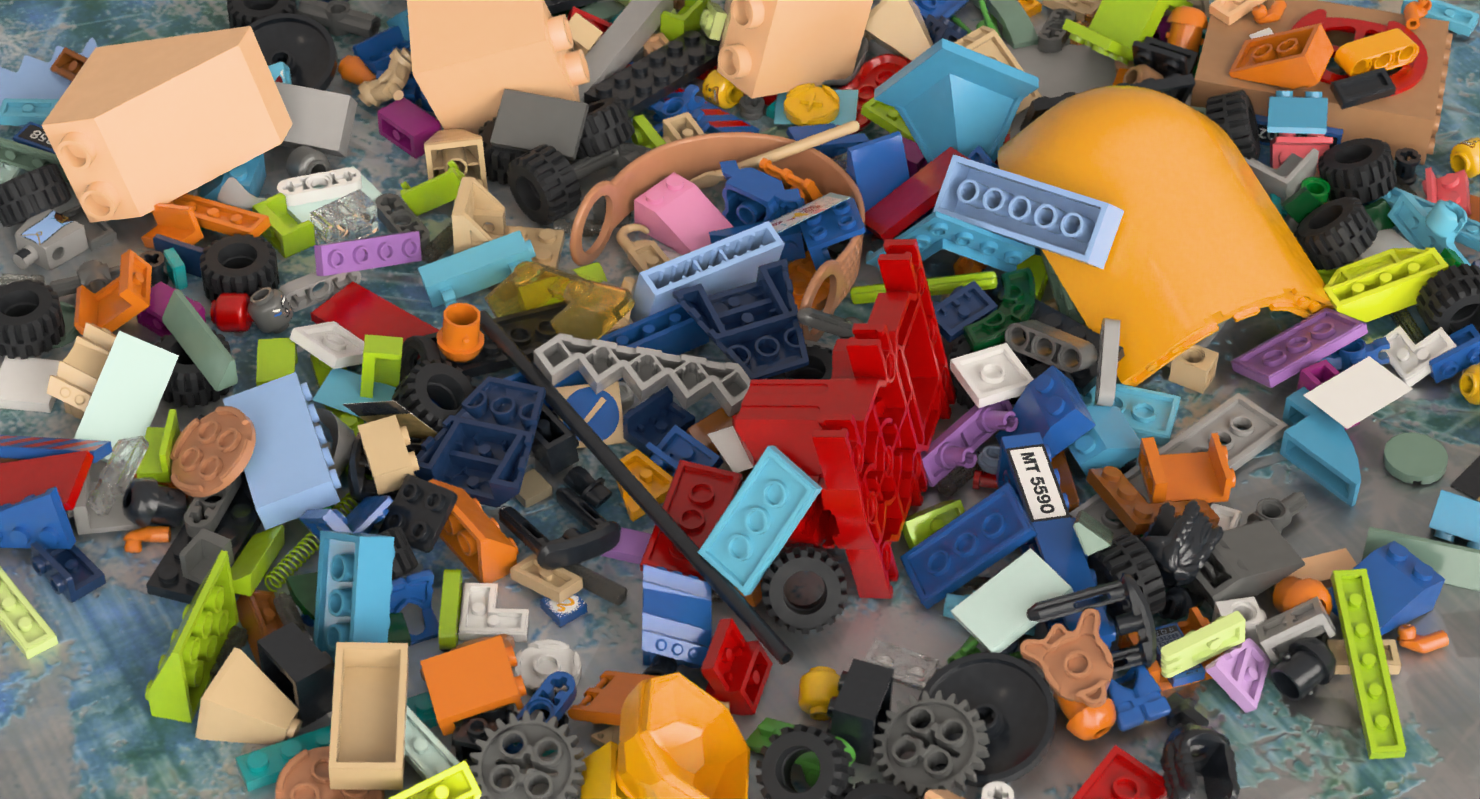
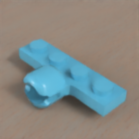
M1402 193L1387 216L1406 239L1417 249L1425 250L1427 247H1435L1439 254H1441L1445 247L1456 252L1464 264L1471 266L1454 243L1455 237L1467 222L1466 211L1451 200L1444 201L1441 199L1436 202L1428 214L1411 193Z

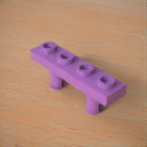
M419 231L314 245L317 276H328L422 261Z
M1009 399L981 408L974 405L930 444L928 452H921L929 487H934L957 466L964 468L974 467L977 462V455L972 453L997 430L1012 432L1017 428L1018 418L1014 417L1016 414L1011 411L1013 408Z

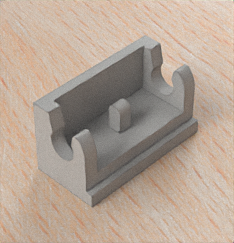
M1318 596L1256 625L1259 642L1273 664L1280 662L1278 658L1280 653L1288 650L1289 645L1306 637L1314 638L1325 632L1330 638L1336 636L1335 626Z

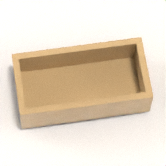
M336 642L328 767L330 789L403 790L409 670L408 643Z

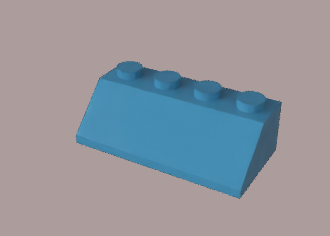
M320 531L313 640L321 652L326 651L329 653L334 664L336 642L388 643V629L391 622L389 616L390 597L393 590L392 566L395 557L394 537Z

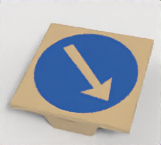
M616 381L597 395L589 384L555 387L606 445L626 443V440L623 438V413L619 381ZM577 437L579 441V446L577 448H587L582 443V441Z

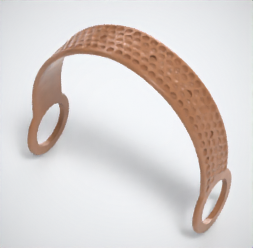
M749 132L709 133L678 139L642 154L624 167L611 181L604 180L595 184L582 200L574 218L570 234V254L573 262L578 266H585L594 262L604 250L614 228L634 210V199L673 172L689 181L705 172L721 169L720 162L736 160L738 163L796 142V140ZM811 148L772 162L778 168L792 170L795 176L804 180L806 178L813 180L822 196L831 192L854 198L865 225V207L859 188L850 175L830 157L815 148ZM605 196L606 214L602 229L594 244L587 251H584L582 247V234L587 216L595 202L600 197ZM864 234L850 238L851 240L835 260H828L817 269L807 286L799 310L812 307L819 287L829 276L830 288L823 312L834 314L835 309L850 292L859 274ZM799 322L800 327H802L804 340L817 342L824 334V331L814 328L809 331L808 326H804Z

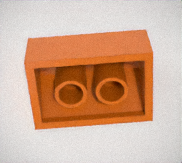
M435 479L429 480L428 482L452 490L458 496L439 536L480 583H493L511 574L510 568L517 564V555L519 554L515 541L511 537L507 538L500 530L497 521L493 517L489 518L483 511L479 501L476 498L472 499L463 488Z

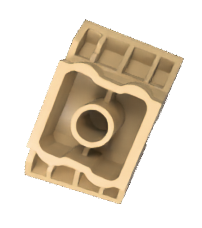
M86 322L83 337L76 336L75 343L63 361H59L57 376L50 375L47 394L63 401L65 413L72 414L75 418L82 419L117 336L111 333L110 330Z

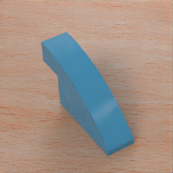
M1302 387L1286 398L1282 420L1291 427L1284 431L1280 455L1352 507L1356 504L1361 484L1358 457L1352 441L1339 422L1303 396L1309 390Z

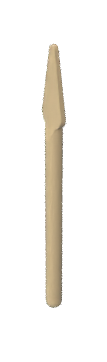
M857 121L847 122L738 162L739 169L759 168V163L763 158L770 160L771 163L857 132L860 124ZM719 169L717 171L705 172L689 181L701 190L715 186L720 181L726 179L722 170Z

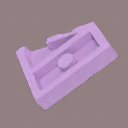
M1247 638L1245 642L1228 649L1208 664L1205 670L1229 697L1247 713L1257 709L1271 660L1251 638Z

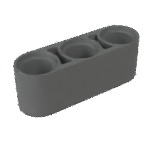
M1031 319L1013 323L1005 331V341L1012 350L1050 366L1054 365L1065 372L1072 373L1091 368L1097 361L1098 353L1092 343L1037 320ZM1023 330L1026 333V340L1023 335ZM1049 341L1052 343L1053 351L1050 349ZM1076 351L1079 354V362L1076 359Z

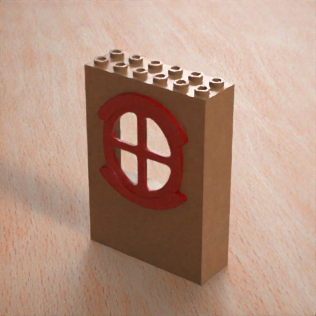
M1266 0L1262 4L1268 10L1275 0ZM1284 0L1287 7L1279 21L1258 24L1253 20L1252 10L1230 26L1215 16L1210 15L1194 79L1196 84L1192 91L1190 106L1206 108L1209 97L1244 90L1250 98L1254 113L1256 115L1268 116L1269 97L1276 96V90L1293 91V96L1305 97V91L1323 92L1322 97H1328L1327 127L1343 129L1341 143L1354 139H1379L1389 145L1393 160H1395V153L1398 149L1412 148L1421 155L1420 165H1425L1427 154H1433L1435 136L1438 133L1441 119L1440 114L1453 33H1448L1449 21L1422 17L1419 19L1420 26L1417 29L1410 30L1406 26L1404 14L1320 0ZM1321 23L1334 49L1331 57H1334L1336 51L1346 43L1396 28L1402 30L1419 47V52L1412 62L1397 67L1401 70L1389 76L1396 87L1394 95L1343 110L1330 90L1331 82L1350 77L1348 74L1339 75L1325 69L1318 84L1309 88L1300 87L1295 89L1231 78L1229 75V71L1245 40L1251 39L1249 35L1270 28L1275 34Z

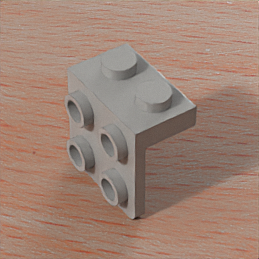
M88 472L74 510L67 511L69 518H75L78 535L141 528L128 520L122 509L125 490L137 478L91 482Z

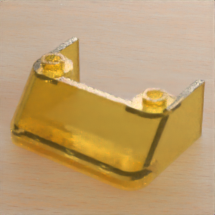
M529 261L518 264L514 272L484 297L496 318L542 307L552 297L567 302L569 305L550 321L557 335L559 333L573 335L574 338L591 341L592 339L599 340L635 305L633 296L626 288L576 271Z

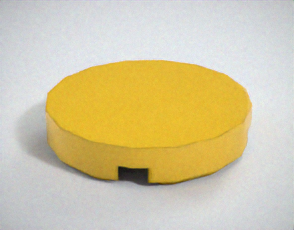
M815 83L799 85L787 93L786 100L784 101V114L790 122L798 126L829 124L839 114V97L836 91L826 85H822V87H815Z

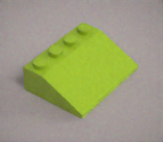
M221 550L199 586L191 604L185 606L179 629H174L171 635L170 647L167 653L160 657L158 672L154 680H150L147 684L145 699L149 701L152 716L192 723L200 706L201 697L209 687L239 623L228 551Z

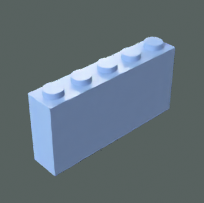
M767 221L639 273L630 318L634 323L678 304L672 294L674 291L702 284L709 296L756 282L758 266L779 261L785 243L771 223Z
M296 372L223 399L225 406L239 409L250 418L255 427V447L244 472L255 509L265 530L299 518L308 509H323L340 502L337 489L341 488L342 485L336 469L330 470L329 468L335 464L328 446L322 447L323 444L327 443V439L322 426H315V423L319 422L320 418L314 403L308 404L309 401L313 400L307 382L300 383Z

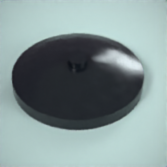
M282 13L261 18L248 25L253 30L267 65L284 62L290 68L292 85L325 91L331 84L337 70L338 56L331 35L319 22L299 14Z
M987 652L971 654L956 659L935 673L919 696L918 701L922 700L923 691H927L929 698L934 699L937 691L941 690L944 700H947L954 693L958 701L957 705L966 699L970 707L969 711L977 709L980 717L979 720L984 721L987 730L983 733H987L990 741L989 744L985 745L988 749L989 757L980 758L984 763L985 770L974 769L973 771L978 781L972 782L966 779L964 783L967 786L984 787L986 784L996 781L1007 784L1021 778L1041 762L1050 749L1055 736L1057 725L1056 707L1047 683L1032 666L1010 655ZM920 722L915 728H925L930 722ZM954 733L947 740H957L962 734ZM950 755V756L955 757V758H958L960 755H957V756H955V755ZM941 763L934 768L937 771H942L947 767V764Z

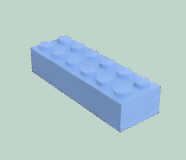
M954 154L933 212L938 211L1006 238L1100 269H1104L1124 210L1109 203Z

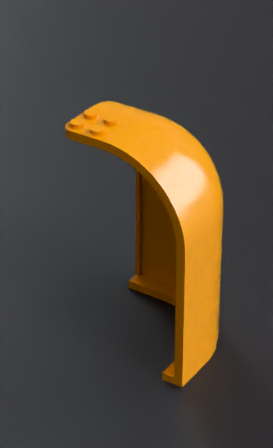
M1129 85L1097 87L1080 92L1048 109L998 150V165L1001 170L1097 199L1124 210L1104 269L1041 249L1089 329L1100 334L1103 318L1120 320L1119 346L1123 347L1125 356L1118 362L1117 377L1122 384L1136 387L1191 346L1219 330L1217 324L1230 318L1238 322L1258 315L1260 312L1259 308L1269 307L1271 312H1292L1305 319L1326 307L1334 309L1323 289L1326 285L1229 135L1209 117L1172 96L1145 87Z

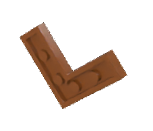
M1106 466L1104 468L1089 469L1087 474V482L1132 535H1143L1148 531L1149 525L1154 522V517L1158 515L1160 507L1165 502H1169L1170 505L1175 507L1174 517L1176 515L1182 516L1185 506L1190 502L1164 501L1163 503L1148 504L1117 467ZM1192 499L1200 505V512L1209 517L1208 521L1213 523L1212 527L1218 526L1220 517L1212 510L1209 504L1204 500Z

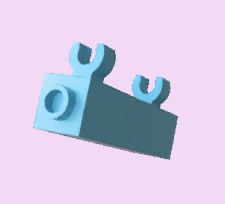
M520 230L418 267L432 307L445 304L447 308L449 305L457 303L456 299L512 278L516 287L528 284L525 273L535 270L531 258L536 257L531 241H525Z

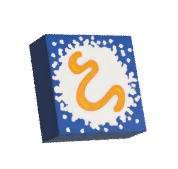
M574 594L561 604L547 597L540 599V608L559 627L587 613V604L577 594Z

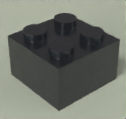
M292 621L257 641L261 671L299 709L297 718L302 720V729L332 711L333 670L335 669V664L328 652H321L312 636L306 630L302 632Z
M853 659L849 671L841 673L838 683V691H840L838 697L832 696L829 702L827 717L832 719L829 722L827 732L844 739L851 745L856 753L854 762L871 766L874 758L873 749L878 747L874 741V735L883 734L880 732L878 723H888L885 712L887 710L891 711L894 669Z

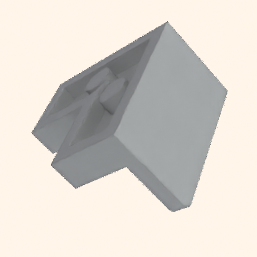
M1313 148L1304 159L1292 153L1277 170L1253 158L1250 160L1245 158L1266 193L1269 195L1272 192L1279 196L1282 203L1300 190L1301 183L1305 178L1313 177L1316 174L1319 151Z

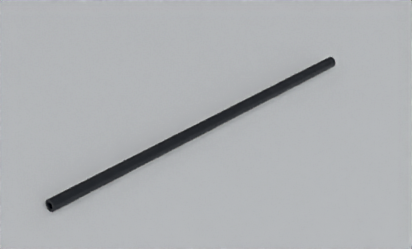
M480 311V328L531 385L545 388L546 395L544 400L772 656L781 665L788 663L793 657V652L737 589L698 553L700 548L487 311Z

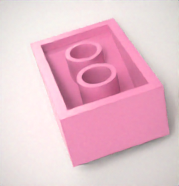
M674 172L634 199V224L646 226L649 229L647 235L681 255L710 245L709 232L733 227L695 184Z

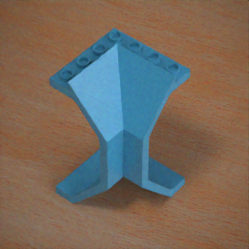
M942 38L874 90V99L894 107L900 113L928 164L949 147L954 148L967 157L978 145L995 162L998 150L1003 145L1020 103L1026 96L1039 88V78ZM938 211L933 212L895 238L917 239L922 261L943 248L1005 272L1017 270L1018 264L1035 254L1034 246L1022 244ZM881 247L876 252L869 250L866 253V263L880 270L878 258L880 254H886L884 247Z

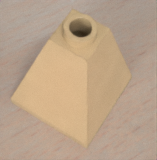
M882 0L870 11L865 31L877 44L894 54L913 61L933 45L919 7L913 0Z
M462 128L439 130L424 143L428 180L447 172V169L450 168L447 162L454 160L465 177H474L476 180L482 179L483 187L488 191L482 136Z
M234 647L201 697L195 738L273 745L285 741L287 738L296 737L302 725V720L297 718L299 709L241 649Z

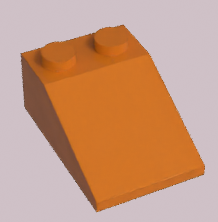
M1321 23L1245 40L1229 71V75L1231 78L1290 89L1309 88L1319 83L1334 49Z

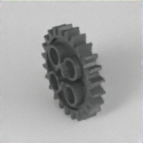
M941 690L937 691L934 699H930L927 691H923L922 700L919 701L910 694V704L907 706L897 701L896 704L899 711L894 713L887 710L885 713L889 723L879 722L878 727L883 734L874 735V741L879 747L874 748L873 753L875 758L879 759L876 765L879 772H884L882 774L884 781H892L893 786L896 787L899 785L906 787L907 794H915L917 792L920 799H924V795L929 789L949 790L953 793V788L958 787L961 791L966 792L964 781L968 779L972 782H977L978 780L973 770H985L984 763L980 758L989 757V752L985 745L989 744L990 741L987 733H983L987 729L984 721L979 720L978 710L973 709L969 711L970 707L966 699L957 705L958 701L954 693L947 700H944ZM920 722H930L925 728H915ZM954 733L962 734L957 740H947ZM906 752H915L913 757L909 759H900ZM950 755H955V756L960 755V756H959L958 758H955V757H952V756H950ZM938 764H947V767L942 771H932Z
M528 710L524 711L522 720H517L516 716L510 713L509 724L505 725L498 718L496 720L498 730L494 732L489 728H485L488 740L477 739L475 741L481 753H470L471 760L478 765L469 768L473 776L477 777L475 780L482 792L480 799H567L568 796L579 798V792L574 785L585 784L584 777L578 774V772L587 770L585 762L578 760L585 756L582 747H575L579 743L577 735L568 736L570 729L567 724L557 729L558 720L556 716L550 718L546 723L542 711L537 714L535 720L531 719ZM518 742L523 744L522 749L518 753L509 754L506 752L508 746L512 743ZM545 751H558L556 758L553 760H541V756ZM505 761L507 764L497 765V762ZM528 764H533L534 769L528 768L526 774H522L521 769H527ZM558 772V776L552 777L547 774ZM511 776L514 778L513 783L509 787H497V783L502 777ZM545 783L549 785L547 792L542 795L531 793L533 787L537 784Z

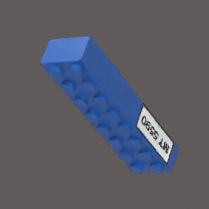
M1040 432L1001 437L996 475L998 489L1006 483L1013 487L1038 534L1019 547L1021 555L1031 548L1072 587L1074 592L1097 586L1096 573L1093 568L1089 569L1087 564L1088 556L1087 554L1085 555L1073 527L1075 518H1071L1069 514L1068 496L1066 493L1061 492L1059 472L1057 468L1053 469L1049 445H1044ZM1106 605L1093 608L1099 611L1101 617L1100 638L1111 652V644L1116 641L1115 625L1113 621H1108ZM1082 612L1046 621L1047 631L1049 632L1056 623L1064 625L1068 631H1074Z

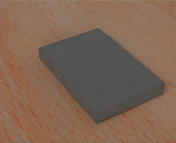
M504 89L490 143L495 147L528 152L539 145L547 144L560 151L566 159L575 161L589 106L583 102Z

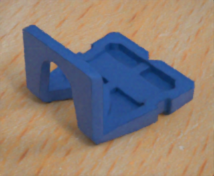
M430 569L407 575L406 579L400 577L392 580L393 590L390 597L389 614L400 613L408 603L418 605L422 610L425 630L418 635L410 634L411 645L439 637V623L431 607L432 584H434L433 572Z
M1145 665L1132 667L1125 675L1114 680L1112 679L1106 691L1107 698L1112 699L1117 713L1116 723L1122 732L1142 725L1144 720L1151 722L1170 714L1171 707L1166 697H1162L1160 693L1161 688ZM1136 679L1132 689L1120 685Z

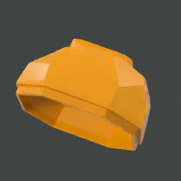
M679 672L642 680L626 697L621 710L620 736L615 771L616 782L621 791L631 799H748L750 748L729 709Z

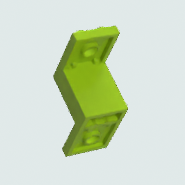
M1102 0L1089 28L1066 18L1062 29L1070 32V39L1128 65L1129 61L1134 62L1132 53L1134 41L1144 43L1146 36L1152 38L1166 9L1172 11L1180 6L1192 7L1193 3L1187 0Z

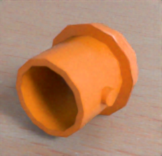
M1176 7L1171 11L1166 21L1171 23L1169 32L1166 31L1165 38L1168 39L1167 43L1199 52L1200 45L1204 43V39L1201 38L1203 29L1207 30L1208 27L1206 14L1194 7Z
M454 303L443 311V327L437 333V346L448 360L456 363L471 361L480 353L484 346V334L480 331V311L471 304Z
M1294 576L1283 578L1275 586L1272 594L1273 605L1279 613H1283L1317 596L1329 616L1333 608L1330 592L1321 581L1312 578L1301 579Z
M1055 693L1053 694L1056 702L1069 720L1066 725L1067 730L1083 741L1103 736L1112 728L1116 721V708L1113 700L1107 698V701L1101 707L1090 708L1084 703L1069 701Z

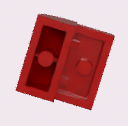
M732 618L719 620L706 657L702 662L701 672L708 681L705 692L718 701L730 702L731 714L755 715L773 663L759 640L746 642Z

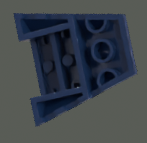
M787 258L758 266L756 282L708 296L702 284L673 292L672 296L732 363L740 364L750 379H765L809 365L802 327H800L797 318L798 308L794 301L793 285L789 278Z
M488 376L461 403L462 409L455 416L449 415L442 423L443 428L434 438L429 436L421 444L422 450L416 455L420 470L414 471V475L425 481L435 479L463 488L472 499L476 498L480 504L495 508L500 507L520 493L546 395L545 388Z

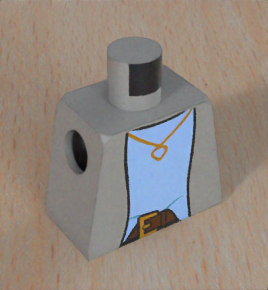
M51 209L29 218L15 233L18 252L13 255V261L23 270L32 263L46 270L55 269L89 248L84 225Z

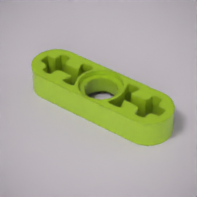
M444 569L439 619V650H451L458 646L462 601V569Z

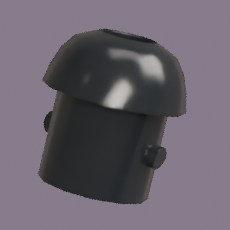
M153 477L139 478L131 482L125 490L122 504L123 513L128 520L142 528L150 523L175 528L184 517L186 495L180 489L158 485L157 480Z
M1306 637L1289 645V652L1283 654V660L1271 670V679L1283 695L1290 700L1298 702L1306 695L1313 694L1315 692L1314 688L1318 684L1326 685L1331 681L1336 669V658L1329 647L1322 641L1313 637Z

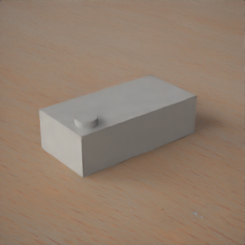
M275 82L293 124L279 146L295 149L300 146H310L323 154L346 158L358 102L351 95Z

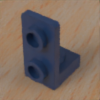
M929 14L924 21L933 45L942 38L947 40L950 34L959 40L968 33L942 15L938 20Z

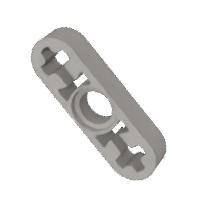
M353 271L328 276H317V273L313 272L283 284L279 290L285 295L293 311L297 312L330 299L352 281L359 284L361 273L360 271ZM325 282L320 290L313 292L316 284Z
M1103 318L1101 324L1095 405L1112 407L1114 403L1120 320Z

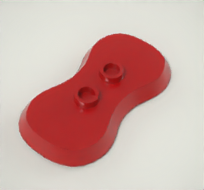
M895 54L876 56L863 64L850 83L837 89L859 90L856 121L860 124V128L852 134L863 131L871 123V120L861 114L862 105L874 97V90L909 64L911 60Z

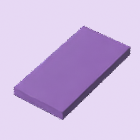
M1326 307L1231 361L1233 371L1272 388L1299 373L1301 369L1315 364L1368 333L1367 326L1361 321Z

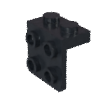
M1147 36L1144 43L1134 41L1132 45L1134 67L1140 64L1147 65L1162 74L1164 78L1173 74H1192L1199 59L1198 52Z
M407 474L378 533L392 527H401L411 548L429 553L433 550L458 496L452 490Z

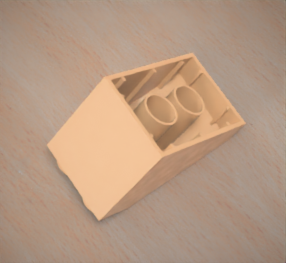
M407 0L412 75L444 130L462 128L479 134L478 130L480 127H484L485 122L492 121L494 117H497L504 89L580 102L578 85L590 82V73L582 49L569 52L568 49L573 48V37L569 22L565 14L552 17L544 0Z
M725 0L724 11L727 13V17L720 38L717 72L751 99L789 92L793 88L807 83H815L816 87L823 85V82L826 80L846 79L853 74L873 0Z
M251 26L96 47L45 119L42 127L89 223L142 217L155 210L154 205L158 203L167 204L282 144L293 124Z

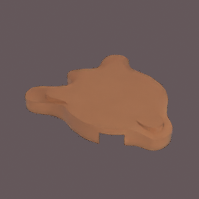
M1093 608L1085 609L1081 613L1074 631H1068L1064 625L1056 623L1051 627L1044 639H1027L1021 643V656L1040 667L1047 684L1059 697L1069 701L1084 703L1090 708L1101 707L1107 701L1106 691L1113 677L1114 665L1110 650L1099 635L1101 617L1098 610Z

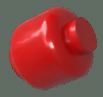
M221 293L211 304L210 317L212 323L216 324L217 328L222 332L243 333L248 331L254 322L248 313L251 297L247 293Z

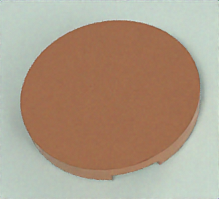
M221 406L199 420L196 417L177 438L170 454V459L172 460V475L170 479L173 484L191 497H207L229 486L245 469L254 451L256 432L250 418L235 407Z
M330 746L318 747L309 751L305 749L292 757L281 770L275 788V799H385V790L330 789L328 769Z

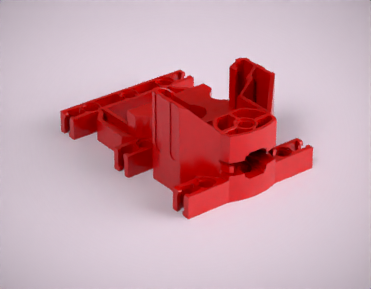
M885 239L883 247L886 254L879 255L878 263L886 293H878L868 323L853 325L852 333L855 337L836 340L832 351L833 368L831 379H751L749 389L744 396L741 409L735 419V430L756 462H758L768 446L774 445L822 487V490L783 547L792 548L791 544L799 543V546H806V543L814 544L815 548H820L822 545L823 548L834 549L837 546L838 549H845L859 598L892 599L894 591L890 582H897L899 573L891 543L899 542L910 506H922L924 499L921 496V492L927 491L929 483L921 452H928L938 420L950 419L952 411L949 404H955L957 399L917 239Z

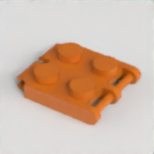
M766 158L760 161V170L781 180L785 190L798 188L805 205L822 197L813 180L809 178L804 180L795 176L792 170L778 168Z
M606 670L600 675V682L594 688L590 687L585 691L584 699L578 705L571 706L568 710V716L576 721L620 726L621 710L626 697L642 680L659 676Z

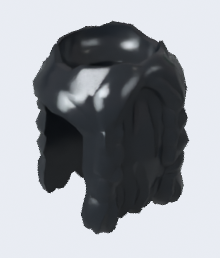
M1195 500L1190 501L1185 506L1182 516L1176 515L1175 517V507L1170 505L1169 502H1165L1160 507L1158 515L1154 517V522L1149 525L1148 531L1139 539L1153 556L1160 570L1165 588L1186 586L1192 583L1199 569L1205 565L1216 544L1223 537L1224 531L1222 527H1212L1213 523L1208 521V516L1200 512V505Z
M1188 723L1187 725L1180 726L1168 736L1160 758L1164 771L1163 779L1165 781L1164 786L1167 792V799H1190V794H1195L1198 791L1196 776L1203 777L1207 799L1238 798L1240 785L1237 781L1235 753L1231 749L1229 739L1224 734L1217 732L1212 726L1207 727ZM1193 745H1202V746H1205V747L1200 748V749H1198V750L1194 749L1192 752H1190V746H1193Z

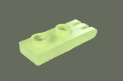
M708 1V9H704L701 16V29L709 38L720 41L727 13L719 4Z
M1237 610L1227 616L1217 618L1212 623L1198 630L1190 631L1182 638L1161 648V675L1165 678H1171L1245 642L1246 619Z

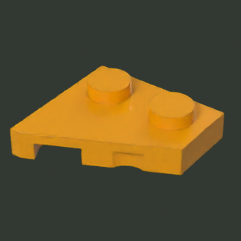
M638 449L621 458V462L657 502L662 504L673 477ZM616 481L629 518L634 522L646 513Z

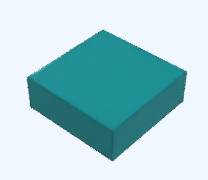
M174 247L163 250L165 270L176 289L187 288L185 264Z

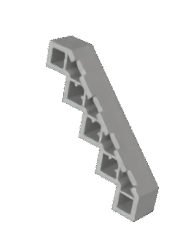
M559 333L534 350L535 365L553 386L578 370L597 395L623 378L639 401L642 402L667 385L685 410L709 393H712L729 417L740 411L745 394H747L751 381L738 363L708 361L707 358L667 354L662 353V350L638 346L636 348L617 345L618 343L579 339L574 338L573 335Z

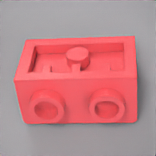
M1279 133V137H1275L1270 141V167L1279 168L1292 153L1304 159L1313 148L1319 151V160L1323 153L1330 149V145L1333 144V137H1325V134H1307V137H1296V133ZM1318 161V162H1317V170H1318V173H1319V175H1320L1319 168H1318V163H1319V161Z
M1426 168V180L1422 181L1423 190L1427 196L1424 199L1435 204L1441 199L1444 201L1451 200L1460 205L1466 211L1467 216L1471 215L1469 180L1465 170L1436 178L1432 168Z

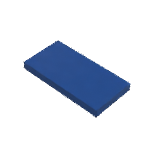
M1006 483L900 556V559L922 605L929 609L944 599L947 593L951 594L1038 534L1013 487Z

